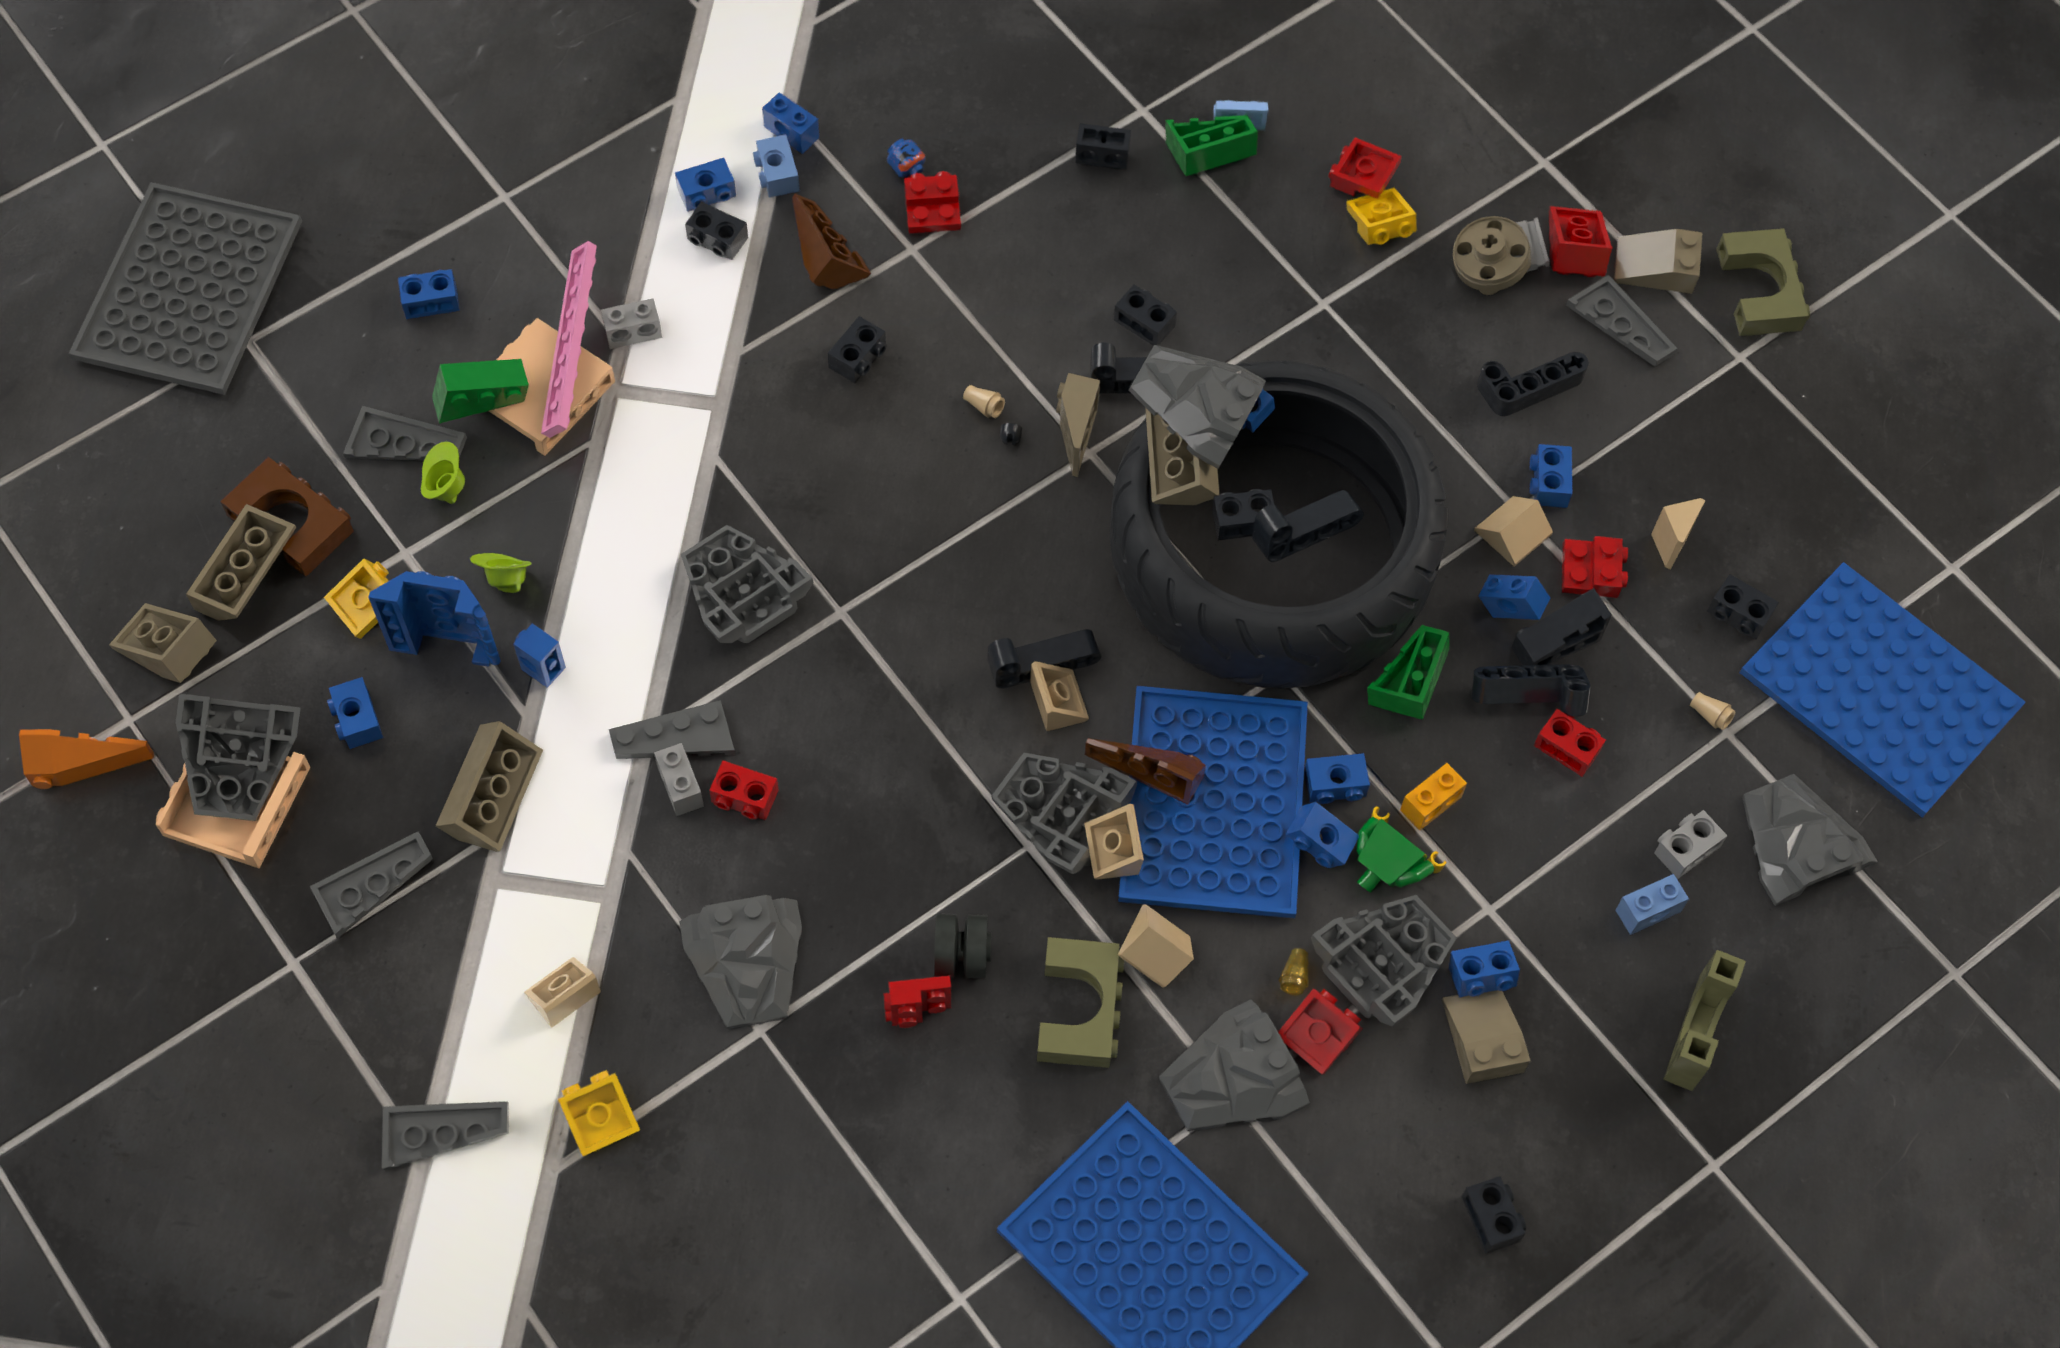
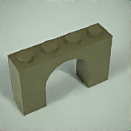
M1785 229L1723 233L1719 241L1717 253L1722 270L1760 269L1770 274L1776 280L1780 292L1773 296L1740 299L1734 312L1740 336L1802 331L1806 321L1810 318V308L1804 301V287L1802 282H1799L1797 276V262L1792 258V245L1790 239L1786 237Z
M1048 937L1045 976L1073 978L1089 983L1098 992L1102 1007L1092 1020L1080 1025L1040 1022L1037 1061L1109 1068L1111 1058H1117L1118 1040L1112 1039L1113 1029H1119L1120 1011H1115V1000L1121 1001L1122 983L1117 982V972L1123 973L1124 959L1118 956L1120 944Z
M1716 950L1699 976L1663 1080L1693 1091L1708 1071L1719 1042L1712 1038L1727 1001L1738 986L1746 961Z

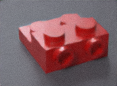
M1354 138L1349 146L1346 145L1344 147L1339 163L1333 164L1329 172L1331 187L1352 196L1359 191L1379 199L1400 165L1402 156Z
M942 171L931 177L915 173L909 178H904L909 234L961 230L956 175H950L949 172Z
M1595 536L1593 541L1565 539L1563 542L1562 593L1583 595L1594 588L1599 596L1618 598L1621 589L1626 588L1628 581V572L1622 571V563L1626 564L1628 558V547H1622L1623 539Z
M950 976L889 982V993H884L886 1022L892 1021V1026L899 1025L901 1028H910L916 1026L917 1023H922V1011L928 1010L929 1013H940L945 1011L946 1008H951Z
M1313 988L1278 1033L1286 1045L1324 1075L1363 1028L1358 1025L1361 1019L1350 1009L1347 1008L1343 1012L1334 1005L1338 1000L1325 989L1320 993Z

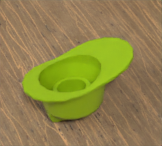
M446 441L435 445L424 459L421 494L427 499L436 498L453 504L456 502L457 495L464 487L465 477L459 469L458 448L453 443Z
M496 553L476 554L470 558L472 563L484 568L490 586L496 587L500 591L511 593L520 591L521 584L525 581L526 566L532 564L530 561H521Z

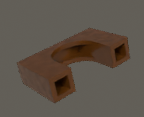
M270 457L265 459L220 501L226 515L233 521L237 519L246 504L264 512L284 503H294L305 507L309 511L305 524L287 541L281 550L286 562L305 577L354 532L350 523L351 517L343 508L339 507L336 509L323 493H315L311 490V486L305 479L294 477L284 463L280 461L276 463Z

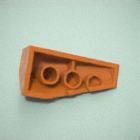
M51 729L20 730L19 732L24 775L32 786L39 789L67 785L154 758L153 750L148 742L144 740L107 737L105 741H99L85 733H79L78 738L60 736L59 730Z

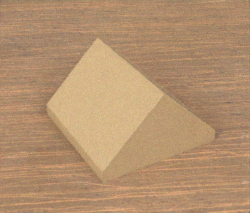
M1515 496L1511 497L1475 527L1474 530L1513 566H1516L1553 533L1538 500Z
M1698 498L1663 507L1651 535L1666 568L1671 570L1696 522L1705 500Z
M1036 661L1031 664L1030 683L1046 732L1082 723L1089 719L1072 669Z
M1128 804L1085 823L1094 879L1139 875L1143 863V854L1133 804Z
M1146 904L1142 905L1118 953L1119 957L1161 987H1166L1194 959L1190 936Z
M572 957L524 993L552 1028L601 991L594 973L575 957Z

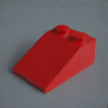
M1550 206L1549 240L1550 261L1553 271L1564 275L1576 273L1587 277L1605 276L1612 247L1602 212Z

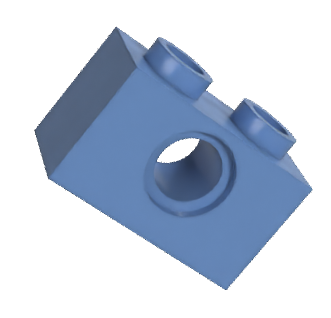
M787 135L756 140L757 151L753 152L755 167H760L762 171L758 173L761 188L766 187L769 197L798 192V173Z
M1672 874L1622 897L1616 912L1629 934L1632 935L1680 913L1689 898L1675 875Z

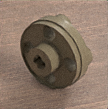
M1491 216L1475 220L1468 224L1456 238L1453 249L1455 270L1459 278L1468 286L1479 290L1485 295H1493L1499 290L1506 289L1517 283L1530 268L1531 250L1529 240L1523 229L1510 219Z

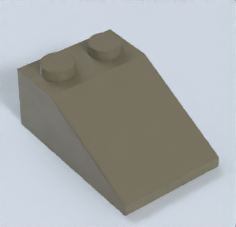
M1671 229L1619 236L1616 246L1614 281L1621 284L1692 294L1700 276L1702 233Z
M1068 373L1066 382H1061L1057 394L1059 400L1056 413L1060 414V428L1072 476L1078 477L1098 411L1100 380Z
M145 603L109 646L159 676L181 683L191 674L192 669L208 654L210 648L217 640L198 618Z
M1503 991L1485 992L1479 996L1459 997V995L1442 998L1466 1084L1525 1072L1531 1060L1522 1031Z

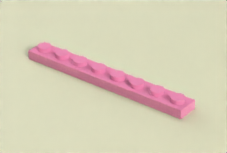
M589 241L571 252L541 434L549 438L565 431L570 423L569 413L574 398V382L577 378V364L581 354V339L585 330V315L589 306L588 296L592 286V272L596 263L595 254L597 246Z

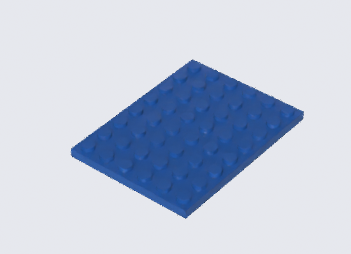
M1844 562L1739 672L1922 818L2026 703Z
M1137 686L1132 745L1193 755L1199 758L1206 767L1204 777L1189 805L1136 780L1137 786L1129 804L1134 805L1143 863L1139 875L1120 877L1118 902L1284 918L1296 917L1300 849L1285 834L1302 806L1308 702Z
M1128 1101L997 1228V1232L1113 1348H1239L1308 1276V1273Z

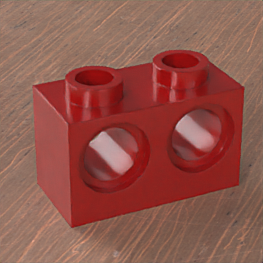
M1556 709L1540 731L1534 746L1583 777L1601 752L1606 739L1602 738L1596 730L1587 728L1577 722L1573 716ZM1554 730L1561 731L1565 736L1555 734ZM1578 746H1584V747H1586L1589 751H1588V752L1582 751L1581 749H1579Z
M722 760L709 791L711 802L718 808L739 811L749 819L760 818L766 820L779 789L777 778ZM728 785L736 786L733 791L727 792L723 790ZM755 794H760L764 796L762 799L757 801L750 799L751 796Z

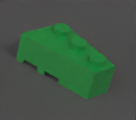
M1248 115L1215 117L1214 121L1199 122L1198 118H1191L1189 123H1174V120L1165 121V143L1185 176L1257 155L1258 131Z
M522 359L440 364L432 395L439 424L524 402L529 383Z
M1421 625L1400 649V654L1394 661L1388 663L1384 668V672L1375 683L1372 682L1368 686V705L1423 720L1449 652V632Z

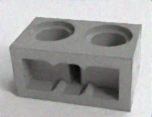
M654 298L601 309L610 349L663 338Z
M682 743L654 752L657 768L676 816L704 807L700 788Z
M1704 810L1696 816L1692 813L1679 823L1680 828L1674 832L1669 829L1657 840L1660 844L1654 854L1677 879L1719 849L1727 837L1725 832ZM1694 831L1701 832L1705 838L1698 837ZM1672 847L1680 848L1684 854L1675 852Z

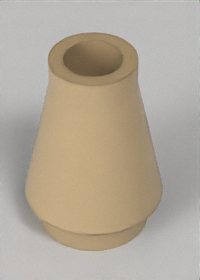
M969 385L963 394V399L972 404L987 418H996L1003 411L1005 400L1001 397L1000 393Z
M1701 692L1695 695L1690 704L1715 729H1726L1735 716V710L1731 709L1730 704L1708 697Z

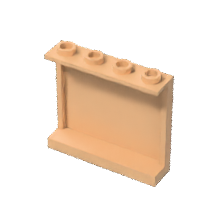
M536 318L531 325H527L522 330L521 335L513 343L505 347L502 355L497 359H522L529 383L525 401L490 410L489 412L533 440L536 450L546 456L613 385L615 378L612 366L580 346L581 354L578 358L577 378L573 389L574 398L569 413L570 423L565 431L551 438L541 434L558 331Z
M293 752L291 757L287 756L256 821L194 814L184 763L183 773L179 781L175 782L171 787L169 800L165 807H162L157 814L156 826L164 837L260 868L310 769V765L305 755Z

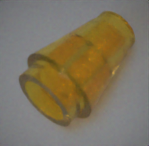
M1296 948L1291 951L1280 975V987L1285 993L1300 995L1308 987L1309 954L1303 949Z

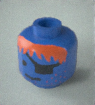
M899 139L887 150L889 154L887 162L899 177L906 178L912 174L921 173L924 170L922 165L925 162V155L913 140Z

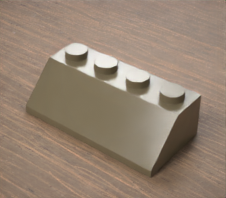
M1146 408L1152 502L1154 504L1197 505L1213 499L1214 496H1219L1217 468L1192 455L1186 449L1188 443L1177 432L1172 435L1167 430L1169 424L1159 414L1154 416Z
M246 504L186 593L193 609L218 621L237 618L295 531L296 526Z
M500 721L480 725L436 827L459 841L500 852L543 749Z

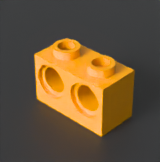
M1446 763L1404 797L1400 811L1420 831L1462 797L1467 782Z

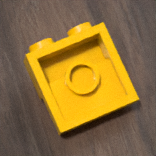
M1395 188L1384 190L1379 199L1367 195L1347 201V211L1357 222L1358 233L1368 245H1382L1391 238H1406L1413 232H1416V213Z
M363 559L324 597L354 636L360 639L378 623L368 598L369 593L389 581L386 578L389 572L381 563H372L366 559Z
M607 1070L590 1077L592 1083L580 1088L579 1084L576 1083L561 1090L563 1096L558 1098V1101L582 1156L640 1130L616 1073L609 1075Z

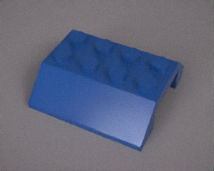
M406 571L369 593L368 598L389 651L417 655L422 637L425 635L477 644L472 664L489 667L490 663L498 665L501 662L486 613L463 580L454 576H433L424 571L416 573Z

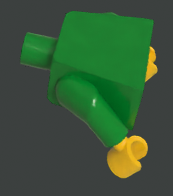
M1379 807L1373 809L1371 818L1367 820L1358 832L1359 837L1356 852L1359 855L1358 861L1368 869L1357 883L1370 893L1381 880L1391 888L1394 886L1404 887L1419 882L1432 873L1440 872L1446 865V861L1441 864L1434 861L1439 854L1437 851H1434L1426 860L1428 856L1388 824L1390 813H1387L1385 817L1377 815Z

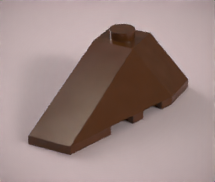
M794 194L792 199L803 262L810 275L809 279L811 282L819 287L825 286L830 289H836L868 278L871 273L857 251L850 252L845 246L847 239L830 228L832 225L831 220L816 202Z
M1088 738L1085 745L1086 756L1189 805L1204 777L1206 765L1193 755Z

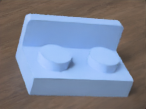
M1216 101V105H1214V118L1248 115L1256 130H1265L1268 102Z

